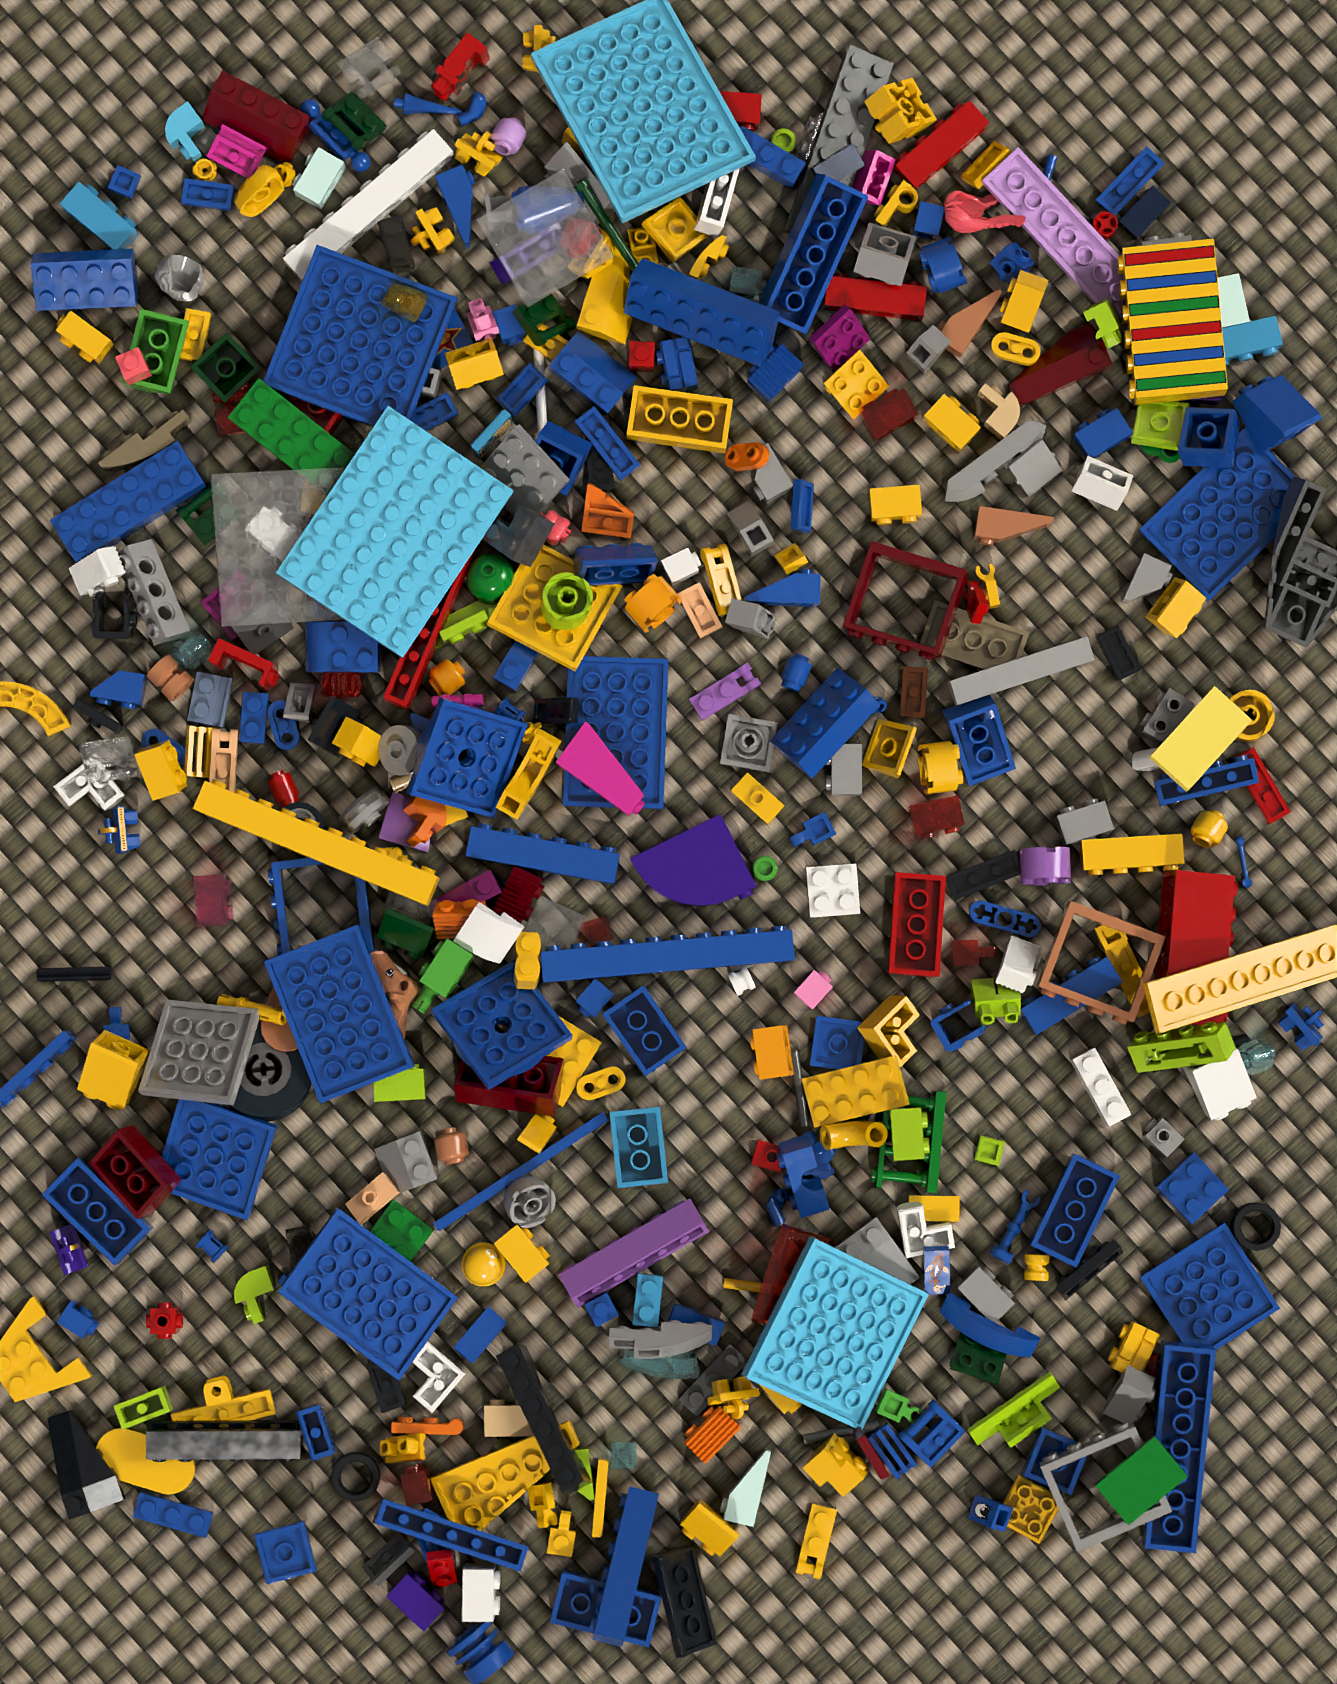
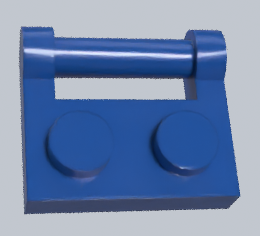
M934 1399L928 1403L929 1407L906 1431L902 1430L898 1434L930 1468L966 1432ZM937 1413L941 1418L916 1443L912 1438Z

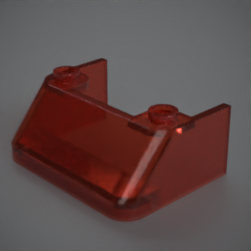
M782 1224L756 1301L752 1322L766 1326L809 1237L812 1236L824 1243L830 1242V1237L793 1225Z

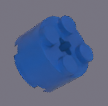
M950 236L923 246L922 251L918 252L924 270H930V274L927 276L933 293L938 291L941 294L967 283L966 276L962 272L961 262Z

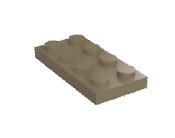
M934 600L920 644L935 647L948 604ZM957 608L942 657L984 670L1021 658L1029 632L983 617L980 624L971 623L967 611Z

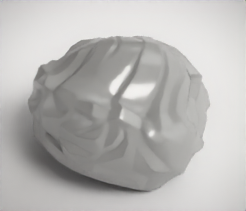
M166 255L160 260L154 270V276L161 290L177 301L190 302L196 299L198 292L204 284L205 274L201 265L183 255Z

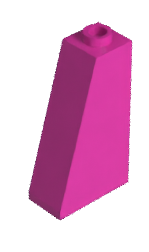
M585 721L558 758L556 764L628 817L632 813L637 815L645 805V802L642 801L644 794L590 724Z

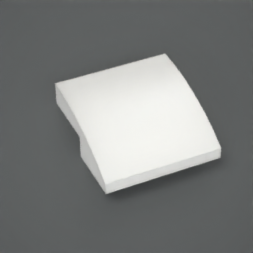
M479 902L453 942L479 957L500 964L525 926L505 912L499 916Z

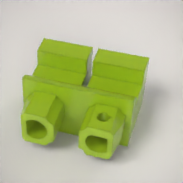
M1110 296L1085 309L1083 314L1086 320L1089 321L1094 318L1099 327L1095 336L1096 339L1102 337L1107 349L1122 342L1121 340L1124 338L1119 329L1122 325V320Z
M994 978L971 979V999L973 1000L975 1019L979 1018L982 1025L994 1023L995 1017H1004V1021L1007 1023L1018 1022V1016L1021 1014L1020 991L1011 990L1010 987L1006 988L1005 985L1001 986V984L997 983L995 991Z

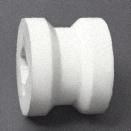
M746 965L741 967L740 971L736 973L730 972L727 974L737 996L741 995L746 989L752 990L756 988Z

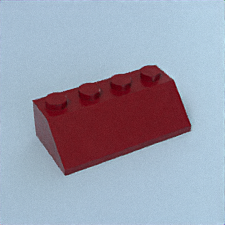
M223 70L210 92L202 117L203 122L218 130H221L223 124L267 147L268 149L264 154L281 163L288 162L290 164L310 130L309 123L312 122L309 115Z
M544 1056L539 1063L528 1071L511 1076L490 1090L485 1087L474 1070L461 1059L453 1084L456 1102L554 1117L561 1094L564 1058Z

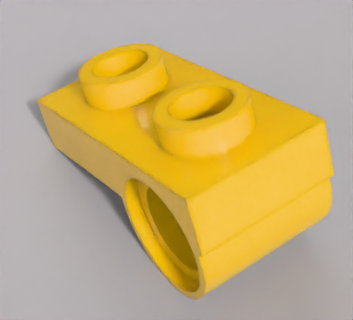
M903 180L899 186L897 184L893 186L888 194L890 198L885 206L881 204L873 216L876 218L874 224L886 227L896 211L908 214L915 209L918 194L911 187L912 185ZM902 195H908L912 198L913 202L909 205H904L900 202L899 198Z

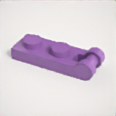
M749 663L744 664L689 699L702 721L761 685L760 680L752 674V668ZM740 677H743L747 683L743 687H740L736 681Z

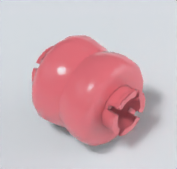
M549 510L546 514L541 512L540 514L555 523L546 541L552 546H557L560 541L564 544L572 531L568 529L570 521L567 518L560 517L554 510Z

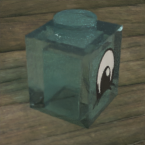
M733 266L729 292L747 299L759 300V294L763 293L766 287V278H762L763 270Z

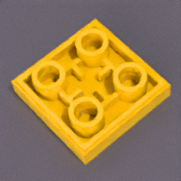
M1018 1474L1003 1501V1504L1013 1507L1007 1526L1040 1544L1058 1511V1506L1052 1493Z

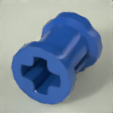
M507 697L494 712L520 721L523 720L527 713L524 710L520 711L509 703L510 699Z
M212 1230L195 1245L198 1249L201 1248L211 1257L213 1263L229 1248L213 1236Z

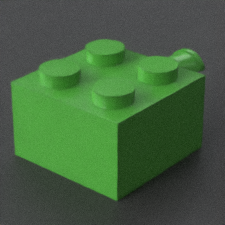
M446 939L445 943L443 941L438 943L433 951V954L436 955L431 964L426 962L419 973L422 976L420 982L423 983V989L411 1006L418 1009L422 1001H424L418 1010L423 1014L426 1013L436 995L449 998L475 958L471 953L449 939Z

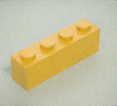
M1182 834L1079 841L1081 872L1088 871V876L1103 875V870H1113V874H1125L1131 868H1138V873L1153 872V867H1163V871L1178 870V866L1184 864Z

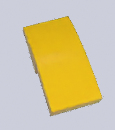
M643 227L628 230L631 252L639 263L644 258L659 264L655 241Z
M721 235L708 245L694 263L689 273L690 277L697 280L700 277L705 278L710 267L707 261L717 265L719 258L724 260L729 248L726 245V236Z

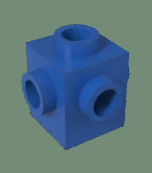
M1016 242L1005 246L990 262L997 271L998 277L1002 281L1007 282L1008 285H1010L1012 277L1017 279L1020 270L1030 273L1029 270L1035 265L1031 260L1030 254Z

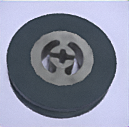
M258 1023L234 1105H228V1107L267 1122L282 1119L297 1110L305 1101L312 1085L299 1050L282 1052L273 1049L265 1042L262 1036L261 1023ZM269 1058L276 1060L282 1067V1075L273 1085L271 1084L276 1079L275 1068ZM253 1061H255L252 1066L254 1081L260 1085L258 1087L251 1084L246 1078V1070ZM261 1069L267 1070V1076L261 1075Z

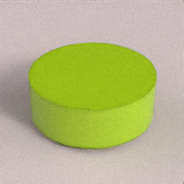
M779 129L772 135L771 143L791 153L796 145V137L788 129Z

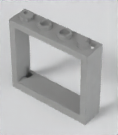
M1134 1423L1118 1424L1113 1427L1114 1431L1104 1434V1432L1094 1434L1090 1437L1091 1441L1082 1445L1080 1442L1073 1443L1066 1447L1067 1451L1058 1455L1057 1452L1050 1453L1049 1456L1042 1458L1043 1461L1039 1463L1077 1552L1172 1512L1167 1498L1164 1496L1129 1526L1120 1517L1078 1535L1053 1478L1052 1470L1129 1437L1132 1438L1136 1449H1138L1143 1443Z

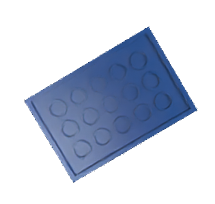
M1245 427L1238 434L1232 468L1204 467L1138 532L1209 602L1276 537L1282 501L1292 478L1295 476L1270 450L1260 453L1248 429Z
M584 656L576 672L568 668L567 698H578L577 723L566 724L565 749L586 721L644 794L642 801L645 802V805L642 809H664L668 659ZM564 770L563 806L616 808Z
M359 924L264 961L319 1103L331 1100L415 1066Z
M339 1208L334 1210L276 1291L398 1381H400L458 1298Z

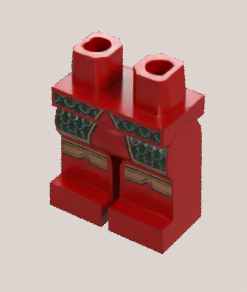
M467 32L446 58L444 65H439L436 68L437 78L431 84V87L434 89L433 93L444 102L447 101L452 93L458 96L462 92V87L468 81V75L475 66L480 63L484 67L490 60L487 47Z

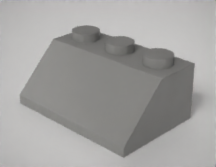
M566 142L544 166L546 173L544 178L553 187H572L576 181L587 177L590 182L587 186L607 216H610L614 213V208L602 186L568 142ZM584 199V208L579 209L575 217L590 220L597 226L600 222Z

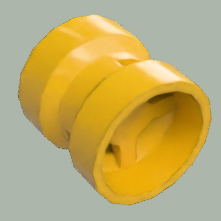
M1024 1254V1262L1028 1265L1024 1271V1280L1049 1281V1272L1046 1265L1049 1264L1050 1255Z

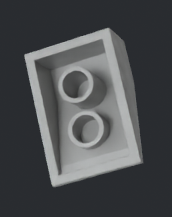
M873 1217L834 1246L836 1249L910 1285L920 1278L877 1217Z

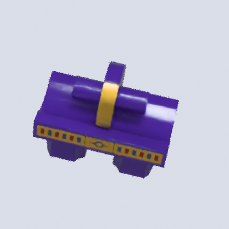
M72 1224L49 1232L64 1275L89 1267L77 1229Z

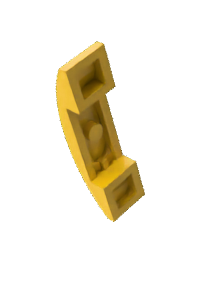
M1099 925L1094 928L1106 957H1108L1123 982L1120 986L1131 1005L1143 972L1127 941L1126 934L1104 925ZM1144 994L1137 1018L1150 1012L1146 994Z

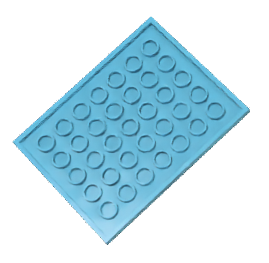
M644 0L531 53V59L621 223H625L754 162L756 159L754 152L668 0Z
M387 406L275 574L403 658L514 490L390 406Z

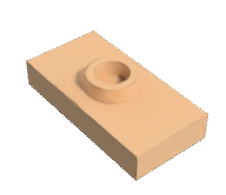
M382 1172L345 1205L357 1222L363 1224L400 1192L389 1176Z

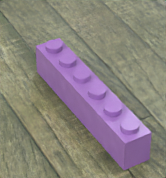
M692 1200L680 1201L671 1210L654 1216L650 1222L643 1226L633 1228L626 1236L612 1240L607 1247L588 1254L584 1260L567 1266L558 1275L578 1308L705 1235L709 1230Z

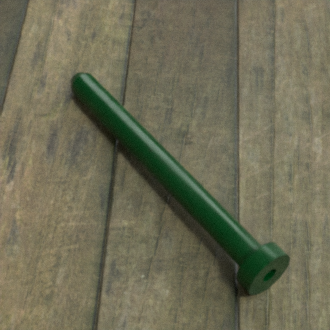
M587 177L579 179L572 185V188L575 192L579 191L633 272L639 263L587 186L590 183Z

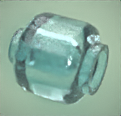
M189 632L173 645L174 653L172 657L180 664L181 668L194 670L210 656L208 649L210 643L202 634L196 635Z
M1255 1039L1239 1047L1238 1050L1248 1074L1256 1075L1269 1070L1273 1066L1275 1050L1271 1044H1267L1263 1039Z

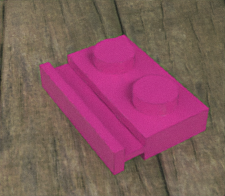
M222 124L221 130L217 134L206 157L248 178L258 169L263 159L262 157L268 148Z

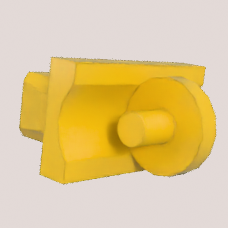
M534 25V30L523 33L524 46L527 48L534 47L533 52L556 42V37L550 36V31L543 29L542 25ZM524 55L522 59L523 68L527 71L538 72L531 59V55Z
M488 131L483 136L474 132L472 137L465 133L461 139H457L454 145L457 147L455 159L466 164L472 156L478 160L474 170L482 176L489 174L501 162L503 156L494 151L496 145L489 141L491 133Z
M437 207L425 212L422 209L418 210L415 213L424 231L421 232L418 225L413 227L412 231L415 236L410 242L413 246L421 244L422 248L427 250L430 248L427 239H430L439 256L446 252L445 247L455 240L452 232L448 227L438 233L435 232L433 226L443 221Z
M744 1376L732 1379L735 1392H730L728 1379L712 1382L713 1396L707 1398L708 1405L728 1403L727 1406L723 1407L724 1413H729L733 1419L742 1418L744 1411L748 1410V1404L742 1403V1400L760 1396L759 1388L752 1389L750 1380Z
M417 1433L387 1437L386 1440L380 1441V1456H384L385 1463L388 1464L425 1460V1447L423 1445L425 1434Z

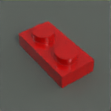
M452 1549L426 1552L432 1586L445 1587L458 1583Z

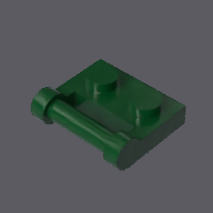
M350 92L335 105L330 106L321 116L326 122L330 121L352 143L351 146L357 152L384 132L387 127L353 92ZM337 115L341 116L360 136H358V135H357L341 118H339Z
M551 292L517 307L512 312L536 346L544 345L548 339L563 332L569 333L576 328L574 319L566 315ZM553 320L558 323L544 331L538 329V327Z
M215 479L208 483L210 486L186 506H180L176 510L204 545L208 544L243 515ZM217 494L221 498L195 520L189 516L213 495Z

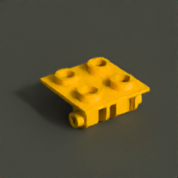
M860 349L823 383L825 385L824 389L836 398L853 420L889 387L888 383Z

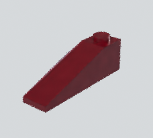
M1090 323L1066 333L1041 355L1035 364L1030 365L1008 385L1010 391L1016 396L1020 407L1104 372L1111 367L1113 363L1101 338L1096 339L1097 332Z

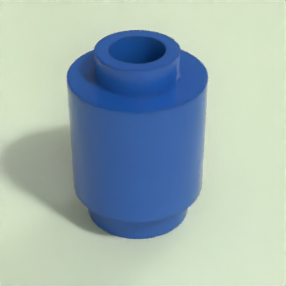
M795 653L794 657H788L781 676V680H783L781 683L782 687L800 692L801 687L805 686L812 664L808 663V657Z

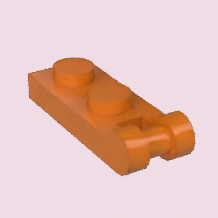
M398 1416V1421L392 1422L391 1433L458 1435L464 1428V1422L460 1418H453L450 1422H438L437 1417H423V1421H413V1417Z

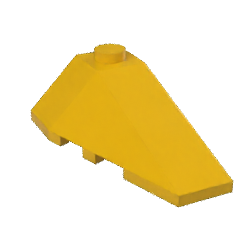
M616 246L614 261L591 278L577 323V331L579 330L588 335L625 345L632 324V316L624 313L630 283V268Z

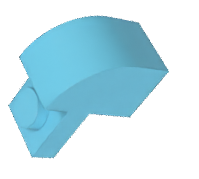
M187 101L172 112L167 119L165 126L166 138L172 150L180 146L178 149L186 160L191 158L196 164L198 160L203 158L190 138L204 129L205 126Z

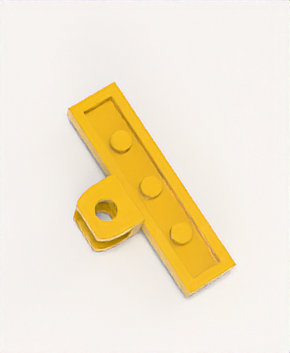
M226 1375L207 1379L203 1389L206 1404L172 1412L171 1418L172 1421H248L276 1414V1408L270 1388L234 1397L230 1380ZM217 1386L221 1389V1391L217 1392L214 1390L213 1387Z

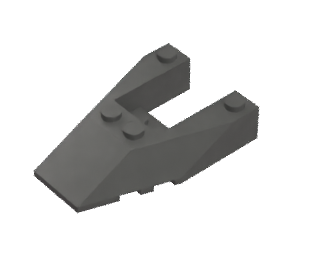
M1293 477L1283 498L1272 555L1264 629L1307 648L1327 625L1325 622L1337 611V546L1333 549L1307 537V533L1327 489L1306 479Z

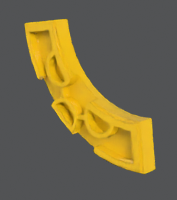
M0 681V707L16 708L30 714L41 724L47 736L72 727L61 708L39 690L21 683Z

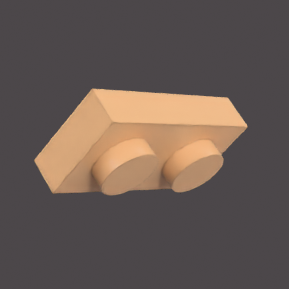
M700 582L677 593L682 598L681 603L700 639L722 628Z

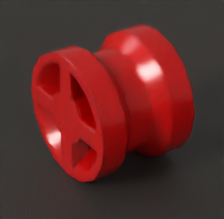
M1103 211L1095 216L1091 226L1104 240H1107L1114 235L1118 227V221L1113 213Z

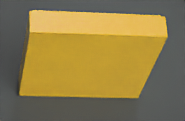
M681 196L654 213L641 224L672 263L710 237L708 234L694 230L697 216Z

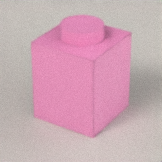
M814 970L793 994L813 1010L833 988L829 984L832 979L822 970L819 973Z

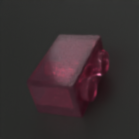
M227 875L194 876L197 927L230 926V920L234 919L233 905H229L228 895H232V881L227 880Z

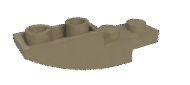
M184 410L180 412L174 411L166 418L167 422L160 428L155 426L146 434L147 438L144 440L138 433L134 435L129 434L124 437L117 449L114 451L110 449L100 457L101 461L98 464L104 471H117L136 467L176 442L173 436L192 421Z

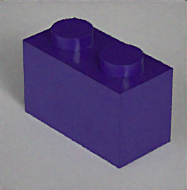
M408 1571L386 1597L424 1632L445 1609L446 1605L443 1603L445 1599L436 1590L431 1592L424 1586L426 1581L418 1573L412 1574Z

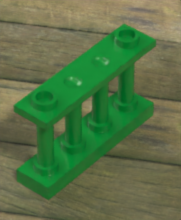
M935 1091L934 1096H930V1098L908 1096L909 1105H906L928 1108V1111H933L932 1121H928V1128H923V1133H926V1136H930V1153H926L924 1161L928 1162L927 1172L923 1171L922 1174L883 1170L884 1156H894L893 1145H886L885 1142L882 1146H879L877 1167L872 1166L871 1182H875V1187L881 1188L882 1180L921 1184V1187H926L925 1192L937 1193L946 1092ZM889 1110L882 1111L881 1123L885 1125L887 1130H892L891 1120H888Z

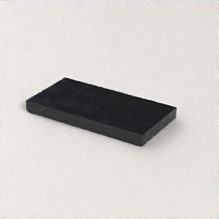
M688 1544L652 1557L676 1658L685 1657L717 1644L694 1544Z

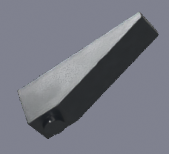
M72 1410L47 1418L60 1495L69 1520L125 1500L126 1498L117 1473L113 1468H109L102 1458V1452L99 1448L96 1449L88 1438L87 1431Z

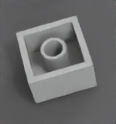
M869 222L853 272L859 273L866 278L872 277L882 280L889 285L901 286L916 236Z

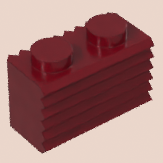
M515 866L493 912L499 915L505 912L520 924H522L523 920L528 922L534 910L530 905L534 898H540L545 886L541 884L543 879Z

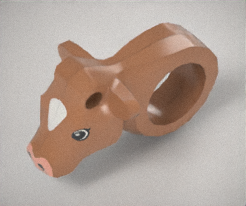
M382 950L373 951L371 956L405 1038L408 1007L410 1003H414L421 991L420 982L412 978L405 969L394 963L388 953Z

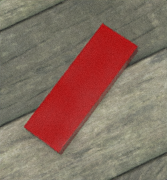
M1252 747L1236 756L1247 755L1248 759L1254 758L1259 783L1246 787L1267 824L1269 825L1291 812L1255 748Z

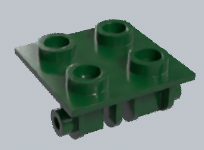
M960 1332L949 1367L953 1371L998 1385L1007 1354L988 1348Z

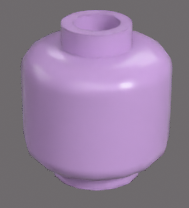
M511 117L502 118L498 121L490 137V141L496 145L494 149L496 152L507 156L519 151L527 135L520 120Z

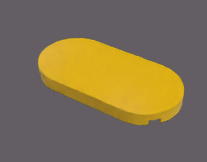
M113 1429L104 1434L96 1446V1449L99 1448L102 1452V1458L109 1468H113L117 1473L120 1481L159 1493L175 1494L181 1492L192 1482L195 1475L196 1465L194 1460L189 1462H180L178 1460L154 1462L153 1460H146V1433L133 1429Z

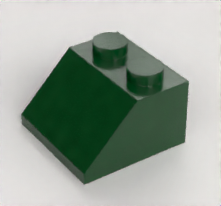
M227 332L190 366L197 376L224 403L261 370V367Z
M387 908L377 938L382 939L381 945L395 950L396 946L405 949L404 955L418 960L419 956L425 958L436 931L433 927Z

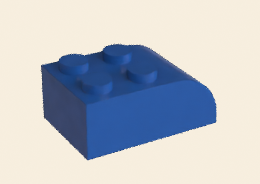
M305 622V672H381V644L349 622Z

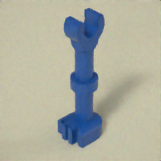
M1028 1190L1022 1192L1020 1208L1012 1222H1008L1006 1226L1007 1231L999 1246H992L989 1254L1007 1264H1010L1014 1256L1007 1251L1016 1234H1020L1022 1230L1021 1225L1028 1212L1040 1202V1197L1037 1196L1033 1203H1029L1026 1200V1196L1029 1193Z

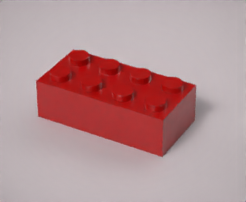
M894 873L887 974L939 977L946 876Z

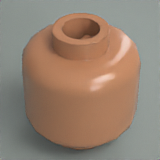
M455 1127L440 1130L441 1135L434 1139L437 1159L445 1162V1165L464 1162V1157H467L469 1154L465 1133L461 1131L456 1132Z

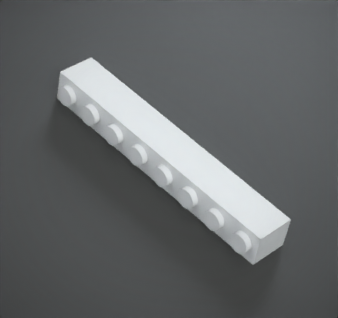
M434 129L429 133L426 131L421 134L416 140L417 144L411 149L407 147L400 152L396 162L392 165L390 163L385 165L379 171V176L375 180L365 182L360 188L361 192L355 197L349 196L341 204L342 208L336 213H329L322 220L323 224L320 227L309 230L299 245L294 244L284 253L286 256L283 257V260L301 282L316 245L342 254L454 158L453 150Z

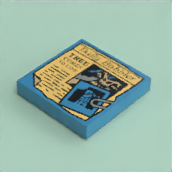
M505 409L502 410L471 444L473 455L481 460L513 425L512 416Z

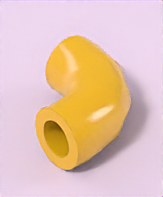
M876 1121L839 1122L824 1125L820 1128V1141L826 1150L848 1146L879 1147L886 1142L888 1137L885 1125Z

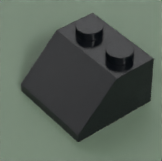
M331 695L308 740L313 745L339 758L341 755L338 753L340 748L332 744L345 717L362 724L364 720L361 719V716L363 714Z

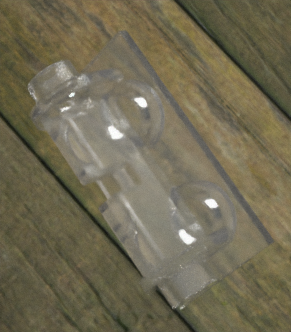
M822 112L813 115L806 122L805 131L807 132L796 151L798 154L797 158L802 161H808L822 121Z

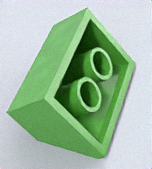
M140 309L130 350L139 347L152 376L128 385L124 377H122V382L126 387L150 393L171 394L189 321Z

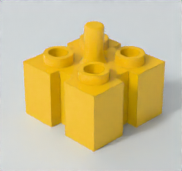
M913 78L901 80L897 84L894 82L883 85L864 101L870 115L875 119H879L880 122L875 125V129L883 135L888 144L901 141L904 137L907 139L917 136L937 120L928 103L923 104L920 99L922 93Z

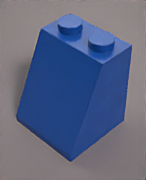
M1269 375L1258 381V386L1254 388L1252 384L1238 391L1240 396L1232 401L1260 453L1298 436L1322 419L1321 414L1282 375L1273 379Z

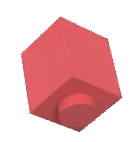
M139 347L115 357L128 385L152 376Z

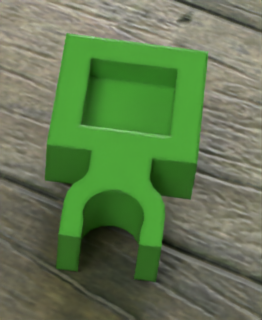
M885 1388L875 1412L898 1423L902 1416H904L910 1423H913L915 1420L911 1419V1414L914 1411L922 1414L924 1410L914 1405L907 1406L910 1399Z

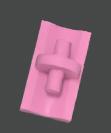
M482 298L468 302L471 312L466 313L475 340L483 341L490 338L494 340L497 333L500 332L490 305L485 306Z

